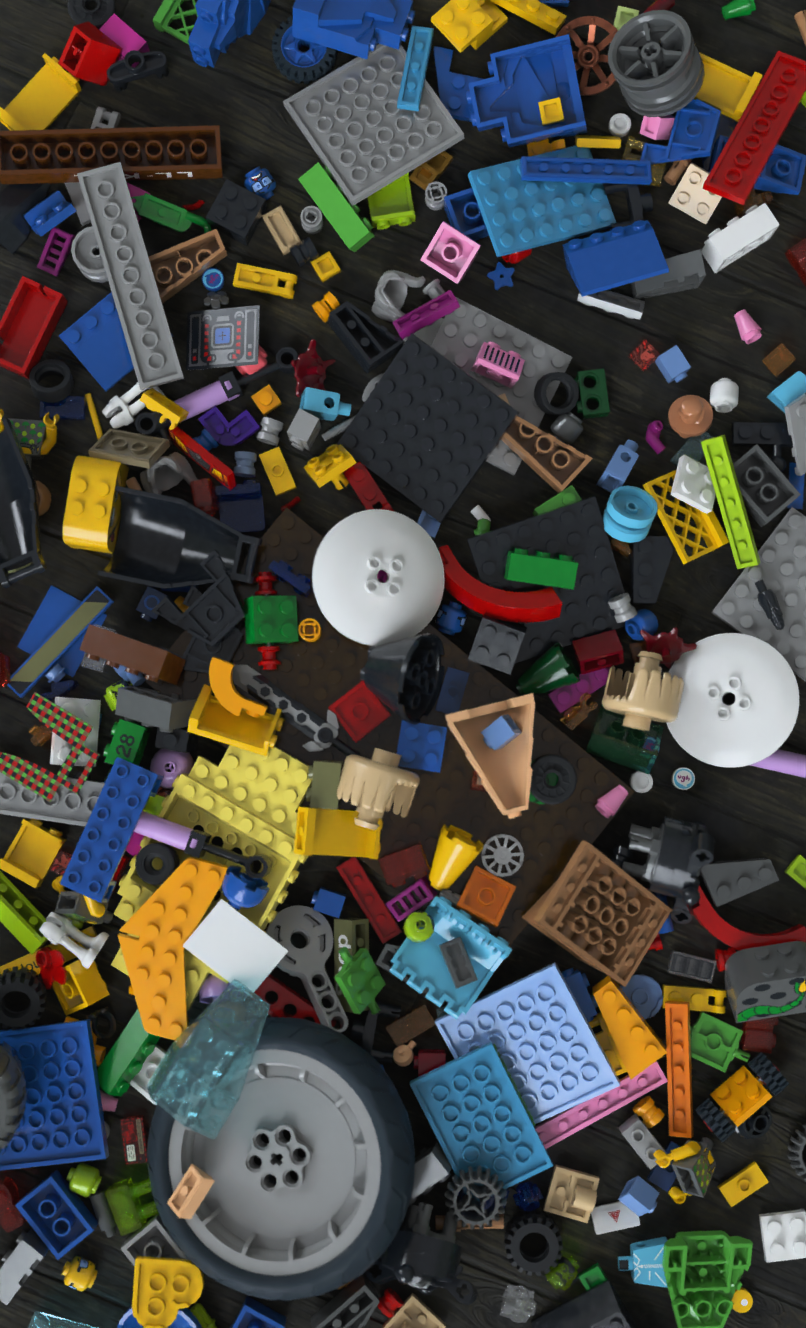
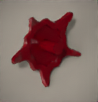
M315 339L310 341L306 353H301L297 360L291 361L297 381L295 394L297 397L302 395L305 387L325 390L323 381L326 378L325 370L335 362V359L321 360L316 352Z
M674 627L669 633L661 632L656 636L650 635L643 629L640 631L647 644L646 650L662 655L663 662L659 664H664L669 669H671L672 663L677 661L683 653L692 651L697 647L695 643H683V639L678 637L677 627Z

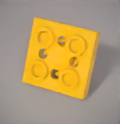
M333 444L320 456L310 459L303 468L319 488L332 480L335 488L341 490L343 489L341 483L345 487L349 483L342 472L356 464V461L341 444Z

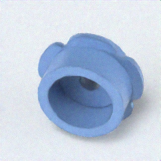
M58 663L45 674L49 679L48 683L52 681L55 683L59 682L65 676L63 672L65 667H61Z

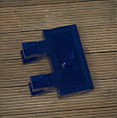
M273 560L268 568L276 574L277 579L281 582L285 580L294 587L293 590L298 594L302 595L303 593L307 596L312 590V587L309 585L311 580L300 573L298 576L291 573L293 567L286 562L280 560L277 563Z

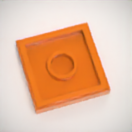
M475 866L455 907L497 928L516 886Z

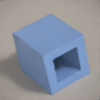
M677 345L659 355L655 360L656 365L668 383L674 380L676 383L680 382L688 376L687 372L691 368Z
M507 714L500 716L481 733L484 736L485 744L495 751L502 749L522 732L510 715Z
M636 1176L627 1181L618 1200L640 1217L646 1213H651L656 1208V1199L659 1192L641 1177Z

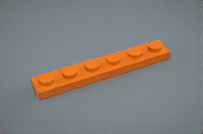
M666 1001L669 1136L692 1138L690 1002Z

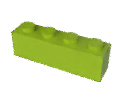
M0 871V922L31 954H34L48 941L39 931L42 924L46 922V919Z

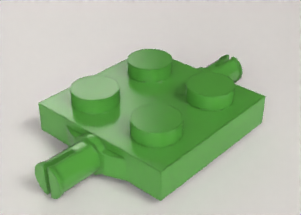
M347 947L341 948L338 952L344 964L339 973L334 977L354 1014H361L367 1006L372 1014H377L380 1008L375 1001V997L386 984L367 948H360L353 956L350 955Z
M703 1011L700 1012L692 1027L690 1026L691 1057L722 1072H726L729 1063L734 1057L747 1063L749 1059L746 1057L750 1058V1053L738 1049L743 1030Z

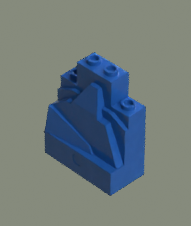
M197 0L195 7L198 17L188 39L193 60L202 67L210 66L214 68L220 52L227 53L230 43H235L237 37L240 38L246 34H252L266 14L271 0Z
M295 0L293 5L292 37L368 60L370 52L375 51L377 43L399 50L402 41L406 42L409 33L407 26L408 24L412 25L415 17V11L412 10L413 0Z
M569 34L490 54L491 61H488L487 64L489 74L494 75V77L468 83L469 90L466 91L468 104L473 105L474 112L470 113L472 125L477 126L479 132L504 126L503 129H500L503 142H507L509 147L525 145L558 136L566 138L587 133ZM560 97L565 121L543 126L538 102Z

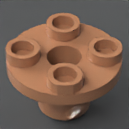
M682 396L670 406L668 413L669 424L682 438L699 436L712 425V407L700 396Z

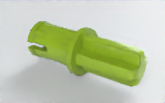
M201 1303L195 1304L190 1309L202 1328H218L215 1324L216 1320L214 1318L211 1319Z

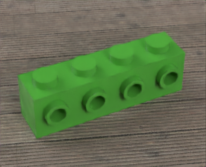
M318 162L298 179L350 250L356 252L375 236L371 231L373 228L372 224L366 217L362 219L358 213L360 211L357 204L351 205L326 166L324 167Z

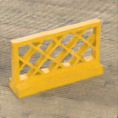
M676 470L645 483L643 487L655 499L658 508L657 514L684 565L729 543V540L713 509L710 513L706 514L685 503L687 509L680 506V500L677 498L674 499V502L666 499L667 491L671 492L672 487L669 486V481L671 477L674 481ZM653 485L662 488L661 496L655 493ZM664 504L673 508L671 516L666 514ZM677 511L685 514L684 522L676 519ZM690 517L693 518L697 528L689 525ZM675 525L683 528L681 536L676 534L674 530ZM688 531L696 534L694 542L686 538ZM701 537L704 539L708 548L699 545ZM685 544L693 548L692 556L688 557L684 549Z

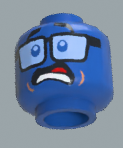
M259 166L245 175L244 186L247 190L266 200L274 195L272 191L276 188V182L268 169H261Z
M450 601L449 605L442 604L435 619V624L438 626L439 631L453 636L455 633L462 631L467 618V613L462 610L463 605Z

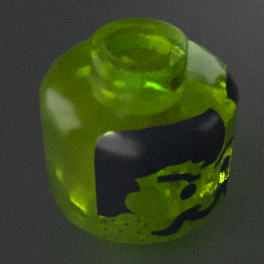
M562 1255L561 1259H557V1266L554 1268L551 1265L549 1267L550 1272L546 1273L545 1276L555 1290L559 1288L565 1291L579 1279L577 1269L580 1267L572 1256L567 1258Z

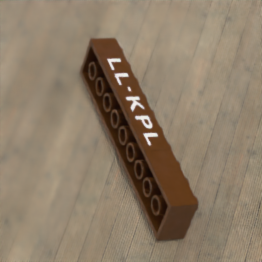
M220 125L0 131L1 184L79 182L78 173L121 162L126 181L223 178Z

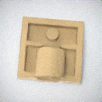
M691 162L668 203L706 225L722 196L703 189L704 182L710 172Z
M555 1164L543 1210L588 1223L590 1213L593 1211L596 1203L599 1177Z
M411 1293L404 1301V1305L395 1311V1315L389 1318L382 1328H445L446 1323L414 1293Z

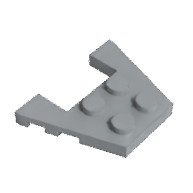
M806 393L784 407L788 433L792 437L793 448L791 451L792 457H795L796 467L794 468L796 476H802L806 473Z

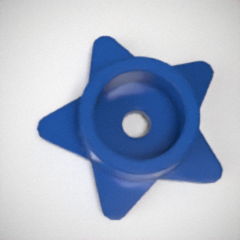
M498 262L495 271L489 272L487 277L493 280L495 290L504 286L513 287L511 276L515 269L505 268L501 262Z

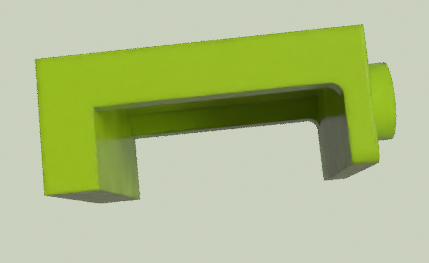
M409 172L367 197L373 228L377 227V229L383 230L389 228L390 225L408 226L411 222H415Z

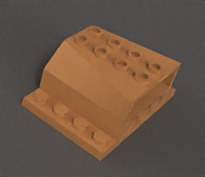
M582 840L559 879L522 918L578 960L607 974L620 985L626 987L672 909L589 842Z

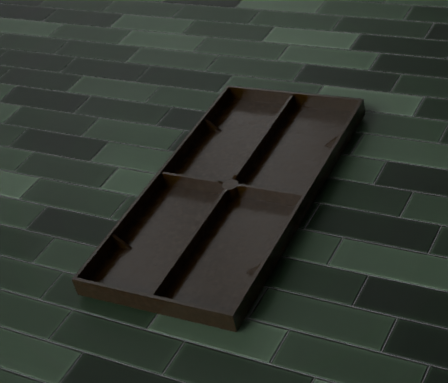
M286 507L261 538L263 539L262 545L258 548L253 577H258L259 572H272V576L277 577V580L272 582L273 590L277 591L275 596H296L298 627L304 619H315L321 626L322 634L317 641L306 642L298 632L297 642L274 644V646H280V650L276 652V659L281 661V665H276V670H263V666H258V662L262 660V653L257 651V647H264V644H246L244 617L235 626L244 636L230 663L250 666L271 681L277 688L295 701L303 704L327 723L328 707L362 681L360 673L366 665L368 650L371 646L353 641L344 636L323 615L317 603L312 582L314 558L323 537ZM248 555L244 558L240 574L244 575ZM236 580L232 581L244 607V599L255 596V592L259 590V583L255 581L253 584ZM430 624L415 635L431 633L441 639L445 655H441V666H445L443 681L448 667L469 673L459 711L518 697L477 662L469 660V656ZM185 630L169 650L183 656L193 635ZM182 670L177 685L158 680V683L145 679V682L155 690H159L160 694L170 697L172 693L180 694L179 699L182 700L192 699L193 697L198 698L204 684L211 686L208 673ZM233 681L236 690L242 696L264 704L237 686ZM438 696L428 716L423 715L419 720L423 724L447 727L441 771L438 773L398 766L399 768L416 773L420 779L409 812L405 818L401 817V812L398 815L394 814L393 802L391 809L388 812L385 811L382 818L383 827L380 832L381 850L378 854V859L359 858L402 892L423 876H426L428 879L440 831L444 824H446L447 829L450 825H453L473 835L471 839L475 843L480 840L483 845L490 837L497 834L513 836L520 842L523 848L524 860L516 873L507 877H499L515 885L516 889L498 927L495 928L470 915L471 921L477 925L481 923L488 927L491 935L495 938L498 936L502 937L509 943V947L528 924L522 917L559 879L582 840L592 845L614 816L611 815L609 818H606L596 809L597 800L618 785L623 786L627 790L628 795L617 810L618 812L634 793V790L535 710L531 761L548 754L560 755L566 758L575 768L577 785L573 794L562 803L552 805L537 804L529 801L528 809L521 811V816L508 818V815H503L484 786L479 787L476 785L478 773L465 756L466 753L448 727L445 719L447 714L435 711L439 699ZM383 702L382 704L391 716L357 743L354 742L338 721L340 728L338 729L339 736L337 738L353 750H357L360 753L359 756L372 759L375 748L397 754L403 719ZM269 707L266 711V713H270L273 715H275L276 713ZM283 718L281 731L275 732V735H277L275 747L307 765H313L315 760L345 761L347 757L334 746L327 749L324 748V751L309 752L302 745L315 740L295 728L285 718ZM219 742L226 749H228L229 744ZM306 796L300 807H310V802H306ZM342 799L341 807L338 810L356 811L357 806L352 805L350 799L348 802ZM497 838L500 846H503L505 838ZM508 839L507 848L515 842ZM494 840L489 843V846L494 849L497 848ZM518 846L511 850V853L520 852ZM486 848L485 855H493L494 852ZM481 852L450 886L449 890L452 891L451 893L461 896L475 866L487 871L482 863ZM512 856L511 859L519 863L520 856ZM494 858L486 859L488 866L494 861ZM511 862L508 863L512 871L516 865ZM496 863L491 869L497 872L499 864ZM504 864L502 865L501 873H507L508 871ZM419 886V888H420L421 891L424 893V895L427 896L426 893H425V892L423 891V889L421 888V886ZM435 889L437 892L436 896L439 897L441 891ZM412 890L411 893L418 902L421 901L414 890ZM430 900L420 908L423 911H425L429 904L432 902V900Z

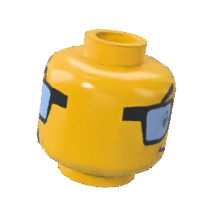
M76 1256L71 1262L67 1261L61 1274L65 1276L64 1283L66 1286L82 1292L92 1287L98 1271L95 1270V1264L92 1261Z

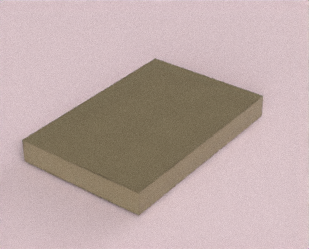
M109 429L88 451L89 457L150 469L170 447L169 440L164 438Z

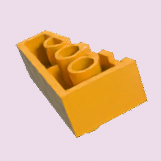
M607 976L592 987L594 998L630 1079H633L667 1054L666 1047L614 979Z

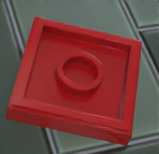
M363 680L328 707L330 711L336 714L337 720L355 743L391 716L378 697L366 687Z

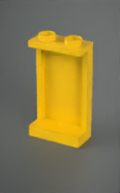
M699 52L704 64L705 75L703 84L693 99H699L720 110L721 114L739 121L759 86L763 75L754 72L751 77Z
M203 685L189 717L187 732L267 756L269 748L274 749L277 740L275 732H280L284 719L280 718L282 709L277 708L275 715L265 713L264 716L259 715V718L246 714L247 710L243 708L241 715L237 716L225 709L217 698L211 695V686Z

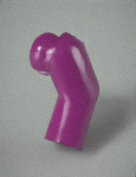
M659 420L650 422L647 426L645 437L657 455L666 448L659 439L663 429V424Z

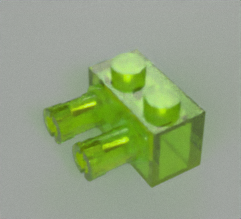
M130 1177L110 1185L105 1192L121 1236L143 1228L147 1218L159 1214L155 1201L141 1205L138 1198L152 1192L150 1177L133 1184Z

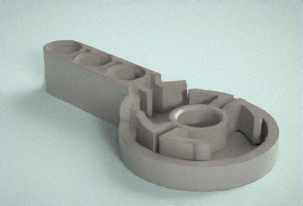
M300 905L287 907L277 913L273 922L266 929V934L288 950L276 966L282 971L289 973L290 976L301 978L321 1025L342 1033L348 1027V1019L325 970V962L333 948L332 929L326 918L318 911L313 910V908ZM295 933L303 935L306 939V946L301 949L294 947L290 941L291 935ZM312 978L319 979L321 987H315L312 983ZM321 1000H329L331 1008H325ZM332 1019H335L340 1023L339 1030L334 1029L332 1027Z

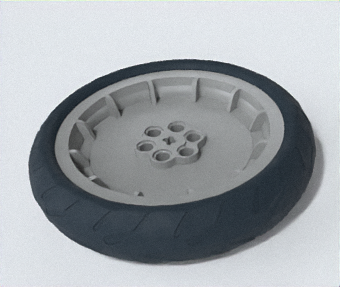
M266 1017L237 1023L219 1031L201 1042L179 1064L159 1096L151 1121L147 1145V1165L152 1195L162 1222L189 1260L213 1280L241 1293L268 1300L288 1301L318 1296L343 1286L363 1274L386 1251L399 1230L408 1209L414 1187L415 1148L409 1116L396 1087L382 1066L366 1050L342 1033L325 1025L300 1018ZM284 1129L290 1132L291 1140L284 1137ZM262 1133L268 1136L269 1144L262 1141ZM298 1148H302L305 1151L306 1158L299 1156ZM278 1154L283 1156L281 1160L277 1158ZM254 1156L261 1158V1166L255 1163ZM194 1164L214 1179V1183L191 1219H183L175 1214L167 1202L190 1165ZM291 1170L297 1172L298 1180H294L291 1177ZM269 1174L275 1176L276 1184L270 1182Z

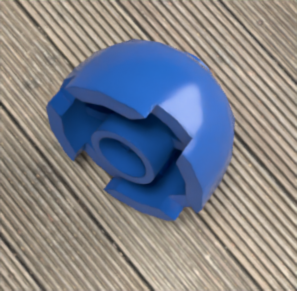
M229 866L222 882V891L229 900V905L236 909H241L242 907L251 908L260 904L269 891L268 883L263 878L254 879L246 873L240 872L241 867Z

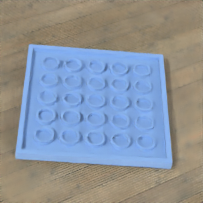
M556 963L475 1000L467 1014L461 1013L457 1020L449 1014L435 1020V1024L454 1059L491 1041L493 1044L495 1043L497 1051L500 1053L507 1071L510 1072L511 1078H513L517 1090L520 1092L521 1098L524 1100L535 1124L620 1086V1080Z

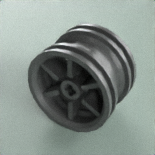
M653 10L642 13L625 23L610 43L608 51L610 69L620 86L626 103L639 115L646 117L671 115L689 104L698 94L704 80V64L695 46L688 23L680 15L666 10Z

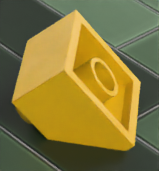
M79 959L64 966L67 973L65 985H61L55 980L52 984L66 1015L88 1007L109 995L107 985L102 980L95 961L92 962L88 969L82 966Z

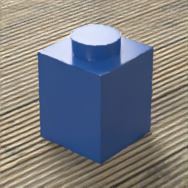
M321 887L319 892L314 891L311 904H314L313 910L339 918L346 895Z

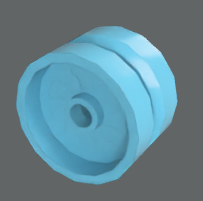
M621 486L614 489L602 515L604 530L611 537L622 542L634 543L645 539L658 511L655 499L647 491L638 487Z

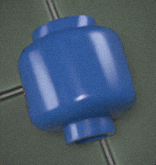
M640 609L635 617L625 621V629L632 639L642 641L644 638L640 631L643 629L650 635H654L658 629V620L650 610Z

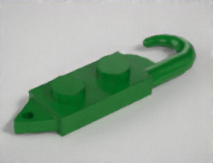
M147 193L142 196L131 197V199L136 200L133 206L138 212L137 215L178 232L186 231L191 223L202 226L204 234L211 231V226L206 219L186 209Z

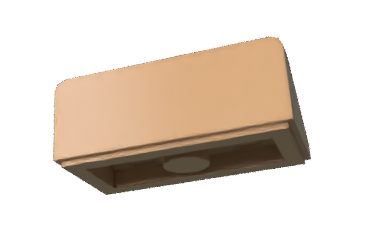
M191 1164L167 1204L179 1218L191 1219L213 1185L214 1179L196 1165Z

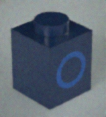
M148 586L136 608L137 611L141 612L140 617L151 623L153 619L160 621L162 616L153 613L152 609L168 595Z

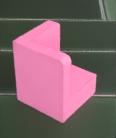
M644 116L639 133L653 140H669L675 116Z

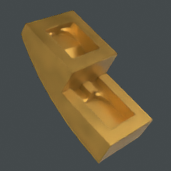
M443 151L416 167L409 179L423 190H426L430 183L436 182L453 161V157L446 151Z

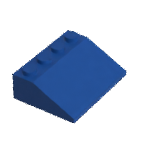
M639 220L632 225L615 227L611 231L593 233L590 237L572 239L568 243L562 244L566 268L582 297L669 272L654 229L648 220Z
M112 292L59 335L62 341L106 392L134 369Z

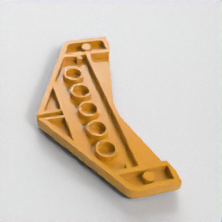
M196 857L185 859L119 930L139 936L137 938L122 933L117 935L145 1031L149 1034L183 1043L187 1039L189 1021L186 1003L185 948L183 945L196 930L221 887L229 866Z

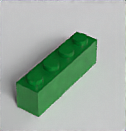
M138 1009L97 1069L99 1086L109 1095L121 1097L129 1089L130 1082L141 1071L143 1063L154 1051L155 1045L160 1039V1036L152 1035L145 1031Z

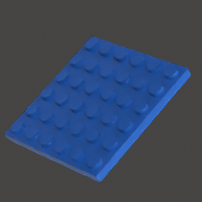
M90 1019L32 1026L23 1030L21 1028H17V1030H1L0 1044L5 1041L12 1048V1056L17 1055L21 1061L22 1072H24L26 1079L27 1101L23 1118L11 1141L4 1149L0 1148V1171L108 1158L109 1151Z

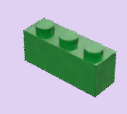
M515 548L514 552L508 551L504 578L510 581L574 590L578 562L572 560L573 556L559 554V558L550 557L551 553L537 551V555L528 554L527 549Z

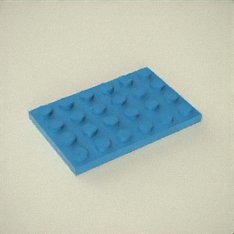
M577 146L532 156L593 159L589 148ZM520 159L473 170L468 173L470 184L497 257L609 229L611 223H616L602 183L522 181Z
M492 1041L410 1081V1086L455 1175L460 1177L459 1171L461 1169L467 1173L469 1166H472L473 1171H477V1167L480 1165L482 1172L489 1168L490 1176L496 1173L498 1175L497 1181L502 1180L504 1183L503 1189H507L553 1166V1162ZM474 1183V1184L477 1185V1186H483V1185H484V1184H482V1183ZM464 1186L462 1189L467 1194L466 1187Z

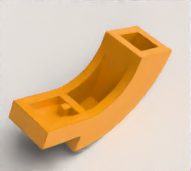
M215 656L212 657L209 667V680L212 691L219 703L237 716L241 715L243 708L247 710L246 714L256 718H259V715L264 716L268 708L267 705L248 699L236 690L232 678L236 664Z

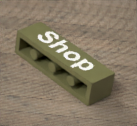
M354 917L334 919V977L339 973L344 964L338 952L341 948L347 947L351 956L355 955L360 948H367L369 952V919ZM334 978V990L343 1010L353 1013ZM367 1006L363 1011L370 1010V1009H369V1007Z

